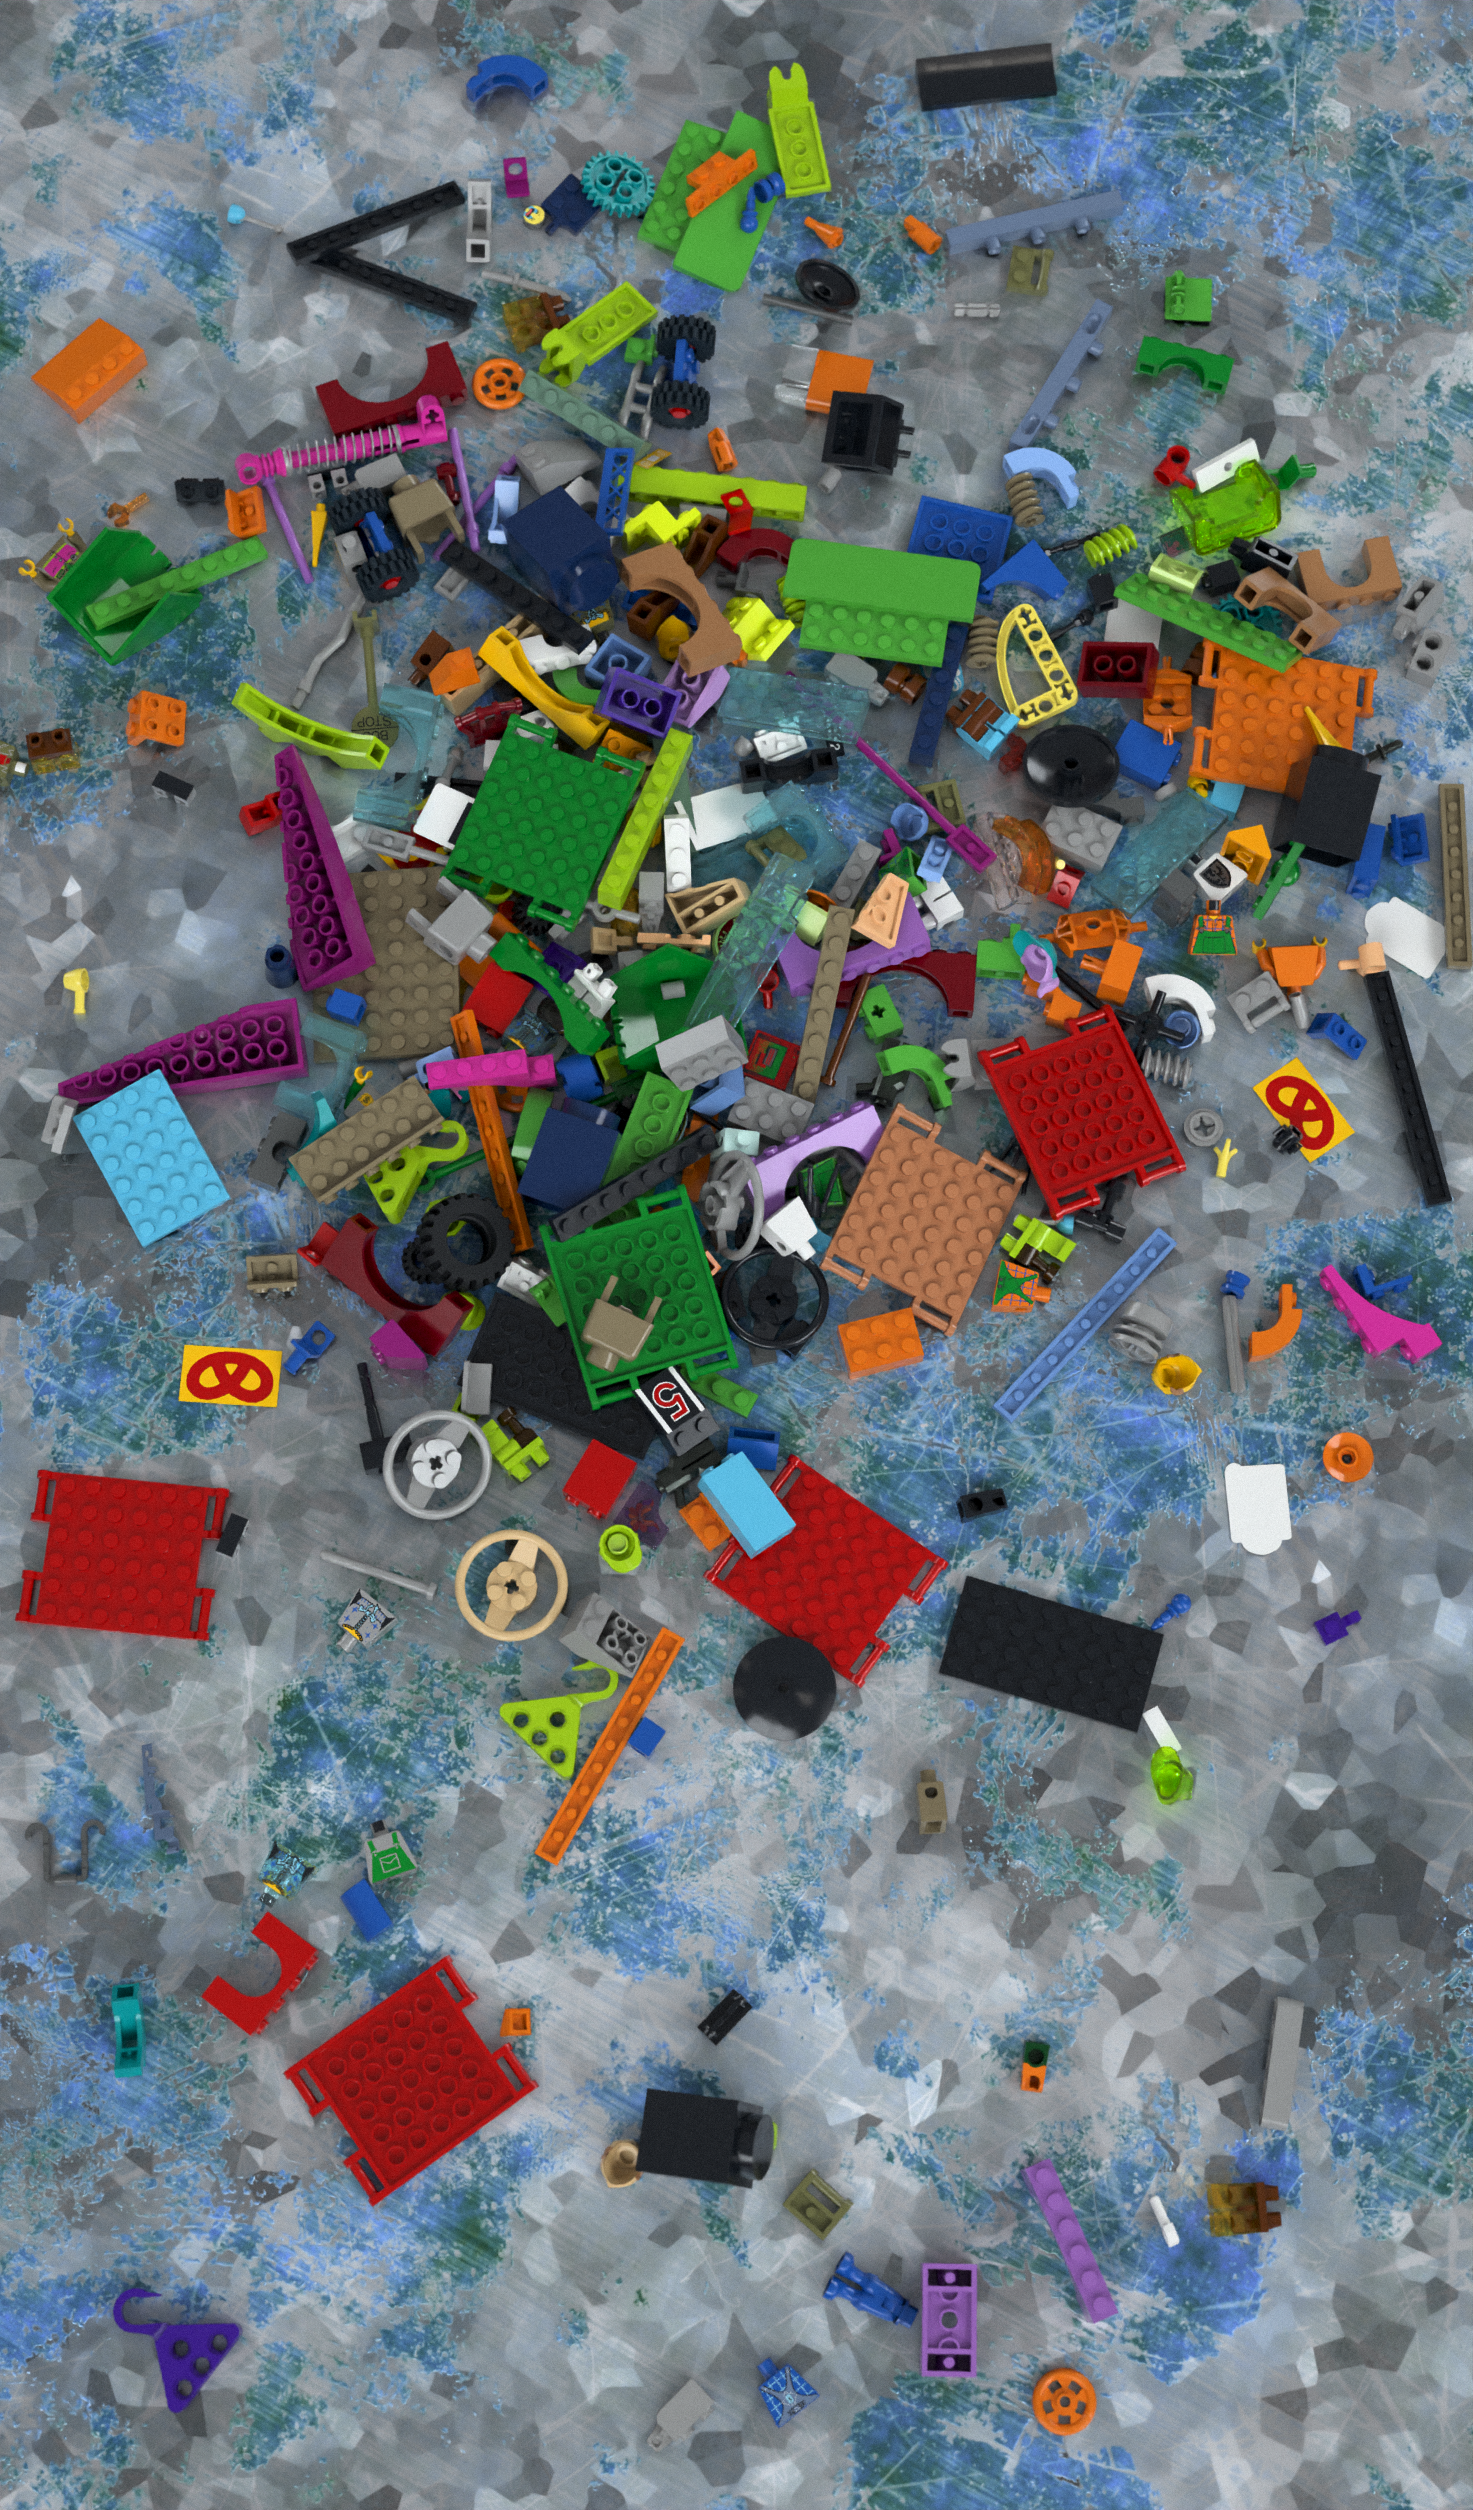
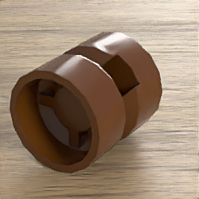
M1203 642L1196 643L1189 656L1190 658L1186 660L1181 669V672L1192 676L1191 684L1199 688H1205L1198 684L1203 667ZM1215 650L1213 654L1212 677L1218 664L1219 651Z
M898 662L888 674L883 687L893 695L900 694L901 700L913 706L925 690L928 680L918 673L911 674L909 667Z

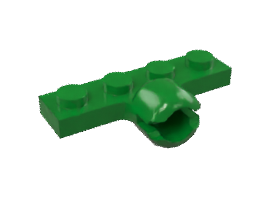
M1291 841L1289 845L1293 847L1289 854L1284 853L1272 865L1271 876L1264 886L1268 889L1263 897L1259 895L1252 908L1255 909V912L1252 916L1261 921L1282 887H1289L1298 881L1301 875V866L1297 860L1306 845Z

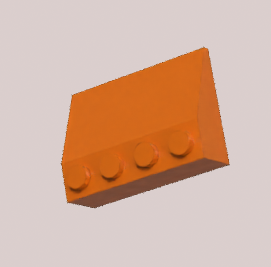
M98 318L31 377V380L78 424H81L148 363L144 350L125 333Z

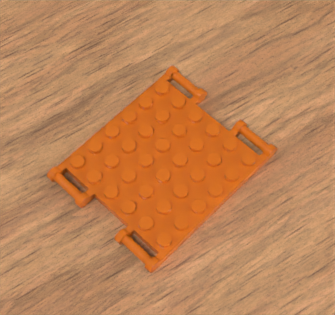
M1203 638V667L1198 684L1202 687L1215 689L1210 730L1202 726L1193 728V737H1195L1192 765L1189 766L1188 774L1193 777L1245 785V787L1284 794L1291 765L1309 757L1312 746L1319 745L1304 708L1309 706L1343 748L1352 750L1355 717L1372 718L1374 715L1372 700L1374 680L1377 679L1378 671L1372 668L1362 669L1301 657L1287 671L1281 673L1216 642ZM1214 650L1219 651L1216 678L1211 676ZM1359 679L1365 680L1362 707L1356 706ZM1204 740H1209L1207 766L1204 768L1201 766Z

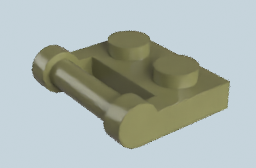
M1013 245L1006 291L1040 297L1046 296L1048 294L1047 280L1050 262L1053 261L1054 251L1048 248L1039 250ZM1034 260L1041 261L1038 283L1036 285L1031 284Z
M955 779L915 787L926 800V795L933 794L937 810L956 828L962 824L966 825ZM927 814L928 830L924 835L928 836L944 831Z
M781 825L759 839L749 840L745 844L746 852L754 856L762 864L770 878L778 877L807 858L805 850ZM767 848L779 862H772L762 850Z
M813 2167L782 2205L823 2241L854 2203L849 2198L844 2199L818 2175L819 2172ZM810 2184L815 2186L839 2208L835 2214L806 2190Z

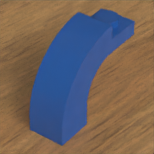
M516 55L494 56L477 64L478 75L472 76L468 80L466 93L467 98L474 103L494 87L511 85L520 89L532 101L549 88L548 74L540 66L527 58Z

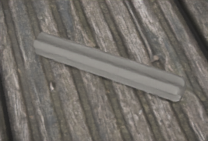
M1227 1295L1222 1298L1230 1388L1232 1393H1242L1245 1391L1237 1302L1234 1295Z

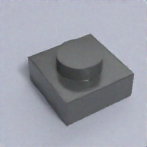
M748 1344L753 1368L777 1363L775 1350L760 1349Z

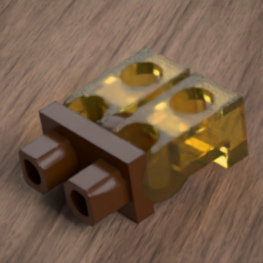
M544 292L540 296H532L502 304V317L517 354L526 352L528 347L542 344L543 338L555 328L560 330L571 322L568 314L556 317V312L564 310L561 295L549 297L547 292Z
M59 728L41 733L34 732L26 735L28 756L35 775L57 772L56 763L60 771L82 768L79 746L77 742H74L69 728Z
M1264 2182L1206 2184L1208 2209L1232 2207L1237 2209V2211L1209 2212L1211 2237L1269 2232V2229L1282 2226L1280 2212H1267L1266 2201H1279L1278 2186L1264 2185Z

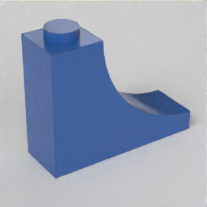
M1032 539L980 582L978 592L981 595L996 586L1017 585L1031 590L1044 602H1047L1050 599L1056 601L1065 594L1063 589L1069 583L1038 543Z

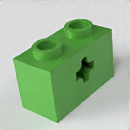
M881 984L867 990L858 1013V1017H863L866 1023L864 1029L869 1039L873 1038L875 1044L878 1045L884 1042L885 1037L895 1038L902 1035L904 1025L885 985Z

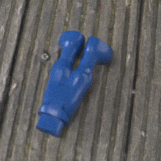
M845 2251L836 2265L834 2273L855 2282L862 2289H854L838 2277L832 2275L822 2297L830 2301L837 2297L844 2298L850 2301L858 2311H865L883 2320L893 2322L896 2326L901 2324L909 2329L919 2309L909 2304V2299H905L896 2290L881 2281L877 2275L864 2273L854 2264V2256Z

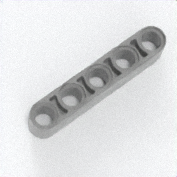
M1278 1996L1275 1999L1260 2106L1259 2127L1287 2131L1304 2001Z

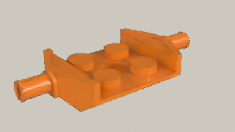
M1167 656L1162 658V669L1157 670L1153 699H1143V725L1161 732L1164 745H1167L1168 740L1169 745H1172L1174 732H1185L1192 726L1193 720L1191 708L1192 676L1172 669V658L1168 656V662ZM1168 703L1173 707L1164 708L1162 704Z
M1119 908L1065 914L1059 916L1056 929H1053V934L1038 935V939H1048L1051 943L1057 944L1069 958H1073V951L1113 946L1115 939L1128 943L1132 932L1147 931L1146 921L1131 923V920H1128ZM1095 925L1098 928L1091 929L1088 926Z

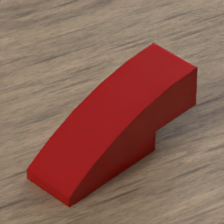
M280 791L265 795L264 800L241 808L238 817L248 836L276 827L283 821V811L278 808Z

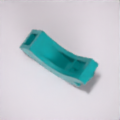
M140 1984L113 1985L111 2004L116 2030L115 2077L143 2075V2067H146V2031Z

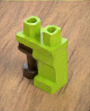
M1019 1214L1012 1225L1021 1230L1023 1234L1017 1240L1006 1233L999 1244L1009 1252L1008 1256L1022 1265H1030L1043 1272V1279L1050 1283L1061 1266L1055 1262L1049 1265L1039 1255L1044 1250L1061 1263H1064L1076 1246V1243L1054 1231L1035 1217L1031 1219Z
M509 1407L497 1417V1421L502 1426L508 1425L515 1436L510 1440L493 1419L481 1427L489 1442L492 1457L509 1476L513 1475L520 1482H523L532 1474L525 1463L533 1459L541 1467L550 1458L545 1450L542 1439L531 1428H525L516 1419L518 1413L515 1409Z

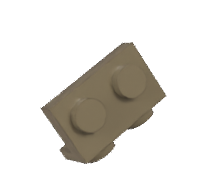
M297 1252L246 1256L247 1290L253 1289L254 1293L268 1292V1288H278V1291L284 1292L292 1291L293 1287L298 1286Z

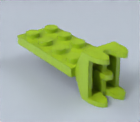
M793 63L790 70L791 78L788 80L782 77V72L776 66L772 67L769 73V88L767 91L769 108L767 113L780 174L785 183L786 189L784 193L786 199L831 191V183L813 101L808 102L806 75L798 63Z
M625 281L560 330L555 328L543 338L541 347L542 350H547V355L539 365V372L549 374L552 371H558L559 375L555 377L554 382L564 388L570 386L579 379L586 364L590 367L658 316V310L628 281Z

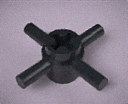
M1158 990L1150 1011L1143 1012L1138 1017L1118 1009L1114 1013L1117 1020L1133 1025L1135 1033L1140 1037L1134 1051V1056L1138 1062H1141L1149 1041L1156 1040L1160 1036L1180 1043L1184 1041L1185 1034L1165 1027L1164 1021L1159 1015L1167 994L1166 992ZM1150 1019L1151 1023L1156 1026L1154 1030L1149 1029L1146 1033L1143 1031V1028H1145V1021Z

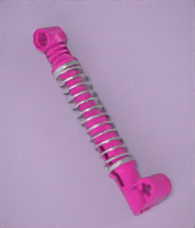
M425 395L416 404L418 423L405 426L394 424L391 425V428L388 425V429L381 430L379 427V431L372 432L370 429L369 433L363 434V431H360L361 434L354 435L352 432V436L345 437L343 434V438H339L338 443L334 436L333 444H328L327 439L324 438L325 445L319 446L318 441L315 440L316 447L310 448L309 443L306 442L307 449L302 450L297 443V451H291V447L288 445V451L285 446H281L273 451L272 455L268 452L266 456L260 454V457H258V455L243 453L236 458L235 468L240 480L244 484L253 485L262 479L263 475L267 478L269 477L268 474L272 477L276 473V475H281L282 477H291L293 468L300 475L303 466L309 473L311 465L317 471L320 469V463L323 464L324 468L328 469L329 461L332 462L334 467H337L339 459L343 465H346L348 461L354 464L358 459L364 462L365 458L369 457L373 460L374 456L382 458L383 454L389 456L393 452L401 455L408 449L447 442L444 412L435 396ZM429 410H431V413L435 420H430L428 414L430 413ZM246 467H253L249 471H244Z

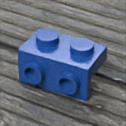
M1418 813L1400 818L1396 814L1390 815L1391 823H1388L1390 837H1393L1394 845L1390 847L1393 860H1396L1401 867L1430 861L1425 815Z

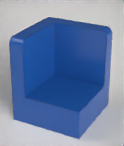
M644 1717L627 1744L649 1760L655 1752L656 1746L665 1735V1730L647 1717Z

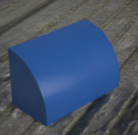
M730 1426L726 1456L731 1453L737 1455L743 1451L754 1468L776 1471L780 1432Z
M366 1879L358 1882L340 1897L367 1942H370L394 1926Z

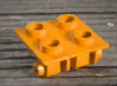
M609 728L601 746L608 748L609 752L630 760L636 758V755L641 752L652 751V748L623 735V732L618 729L613 730ZM605 761L603 767L615 772L624 769V767Z

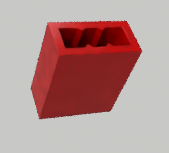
M491 961L461 1012L473 1010L476 1024L484 1028L488 1036L495 1040H498V1038L505 1040L510 1032L509 1029L515 1023V1018L532 995L534 985L510 971H504L498 964Z
M593 1438L562 1490L563 1496L566 1497L564 1500L574 1507L579 1505L588 1509L587 1513L595 1519L600 1520L602 1517L607 1520L636 1472L637 1463Z

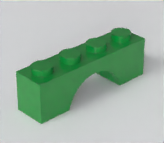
M1144 336L1135 372L1157 377L1163 370L1169 367H1186L1199 377L1202 389L1225 395L1234 359L1224 354L1209 353L1201 348L1186 347L1178 342L1171 343L1163 341L1158 337Z

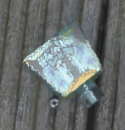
M523 1005L503 1033L501 1046L505 1049L503 1052L525 1049L527 1057L541 1056L557 1045L559 1032Z
M275 1840L257 1879L267 1886L258 1900L272 1908L280 1895L291 1901L317 1874L319 1869Z

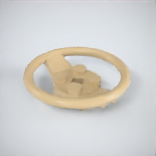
M509 1529L496 1531L478 1540L461 1559L455 1577L456 1600L465 1619L480 1633L501 1641L525 1640L546 1630L561 1613L568 1592L567 1572L558 1552L540 1536L523 1530ZM502 1540H518L508 1561L499 1563L488 1576L486 1589L490 1605L485 1622H483L474 1614L466 1598L465 1579L468 1568L477 1554L487 1546ZM540 1548L551 1560L557 1574L558 1588L554 1604L547 1615L535 1625L523 1630L505 1631L516 1614L530 1609L537 1599L538 1586L534 1568L538 1549ZM512 1582L516 1583V1587L519 1590L509 1594L506 1586L508 1584L511 1585Z

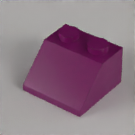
M393 1319L388 1321L369 1338L372 1345L370 1347V1350L373 1352L372 1356L380 1365L385 1363L389 1368L426 1370L429 1367L425 1354Z

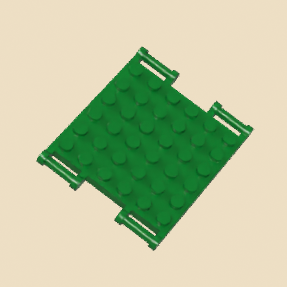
M512 713L446 867L440 874V878L444 876L454 885L475 892L478 897L483 899L487 897L493 883L532 897L534 900L528 907L527 916L542 918L563 926L566 931L573 933L638 787L646 763L640 760L633 761L614 754L603 746H599L595 760L591 763L552 748L558 734L557 729L552 727L547 729L523 720L520 715ZM517 728L544 737L543 744L515 734ZM608 761L632 770L633 773L629 777L603 767L604 762ZM455 869L480 877L483 881L478 884L455 875ZM543 902L570 912V917L566 918L541 908Z
M684 1184L677 1185L676 1189L645 1198L643 1196L636 1197L635 1200L641 1217L593 1230L591 1225L584 1229L585 1233L575 1235L563 1243L551 1242L550 1235L554 1233L550 1225L546 1226V1224L538 1226L593 1411L600 1409L602 1405L632 1396L635 1399L632 1391L640 1389L637 1380L638 1376L685 1363L690 1382L698 1380L697 1377L720 1370L739 1368ZM678 1198L681 1200L682 1205L651 1214L648 1213L647 1207ZM611 1275L617 1277L618 1280L607 1303L615 1307L622 1305L632 1310V1314L644 1320L653 1298L657 1296L662 1299L651 1323L654 1327L637 1358L631 1363L619 1359L613 1373L594 1366L585 1360L592 1346L584 1343L581 1339V1334L596 1298L600 1299ZM726 1351L727 1358L694 1367L693 1360ZM629 1379L630 1387L600 1396L596 1394L595 1389Z

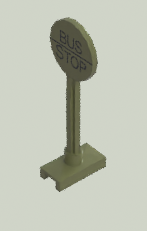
M376 609L371 610L372 617L363 618L358 617L357 611H352L356 634L360 633V639L363 640L368 707L363 708L354 717L351 733L375 736L391 748L398 739L399 725L397 718L390 710L378 705L373 650L374 632H380Z

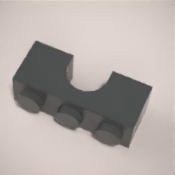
M1176 867L1159 885L1157 893L1160 896L1154 901L1151 911L1172 929L1178 923L1183 925L1191 916L1190 911L1193 909V903L1197 899L1195 895L1198 886Z
M279 1111L277 1117H272L268 1126L269 1134L266 1139L263 1138L260 1141L257 1150L259 1154L256 1160L250 1162L247 1169L250 1183L275 1194L279 1193L288 1174L286 1165L274 1159L275 1154L284 1147L299 1150L309 1131L306 1121L283 1111Z

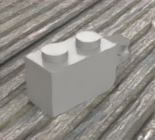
M394 453L357 469L355 473L356 481L342 488V495L345 494L347 496L350 494V491L354 490L356 492L359 488L363 487L365 490L367 487L378 488L384 498L394 494L392 486L399 479L407 476L397 454Z
M1423 574L1419 577L1398 604L1396 609L1397 618L1393 627L1394 638L1402 641L1410 632L1419 634L1444 602L1442 582Z
M835 653L824 668L826 682L834 688L838 687L845 691V694L854 701L858 700L864 703L865 700H868L881 707L889 696V691L877 682V670L855 655Z
M691 2377L657 2412L658 2424L647 2438V2443L658 2453L672 2441L677 2442L679 2438L684 2442L695 2430L692 2425L699 2418L704 2421L714 2411L711 2405L715 2401Z

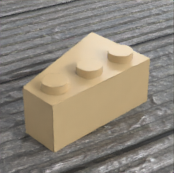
M737 878L709 883L702 887L688 888L681 892L664 894L682 933L696 936V939L701 938L702 935L709 933L756 904L746 882Z

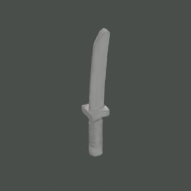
M487 269L482 270L481 278L512 285V290L517 291V288H522L539 294L547 292L549 297L561 295L563 302L571 303V297L566 292L520 278V273L515 272V276Z

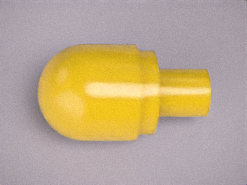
M1189 776L1187 787L1190 793L1200 799L1206 798L1208 795L1207 781L1203 778Z

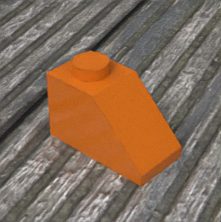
M470 647L446 654L429 674L435 696L481 682Z

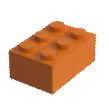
M911 1307L841 1324L837 1327V1336L850 1380L923 1361L924 1352Z

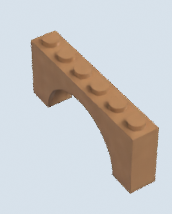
M671 541L621 559L619 576L630 592L643 589L665 592L679 599L692 612L698 629L692 638L679 645L677 659L689 678L739 659L742 648L740 636L734 633L730 627L729 620L723 617L715 600H711L704 584L698 581L693 568L686 564L681 551L676 549Z

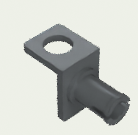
M746 562L741 563L738 574L717 571L719 577L716 576L715 578L716 586L735 588L737 597L753 598L746 595L753 594L765 604L762 590L746 588L749 576Z

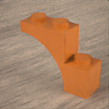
M1026 970L1022 980V985L1026 986L1024 994L1039 998L1037 996V989L1040 983L1031 979ZM1058 986L1053 991L1044 994L1041 998L1047 1001L1043 1011V1015L1047 1016L1045 1025L1066 1031L1063 1024L1064 1020L1070 1017L1073 1019L1078 1018L1082 1003L1067 996Z

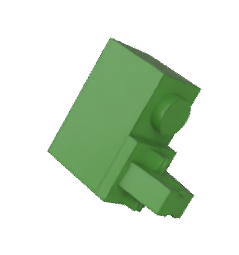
M1011 923L1009 937L1003 936L1002 942H997L994 939L978 940L976 948V977L1023 980L1026 967L1021 963V958L1013 947V938L1017 931L1020 930V924Z

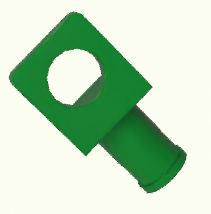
M1292 454L1281 468L1261 470L1259 474L1266 492L1290 490L1299 479L1314 478L1317 469L1314 463L1300 464L1297 455ZM1268 476H1275L1279 481V485L1274 486L1270 484Z

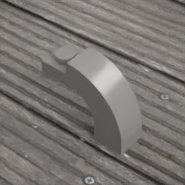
M468 178L467 262H490L492 248L491 179Z

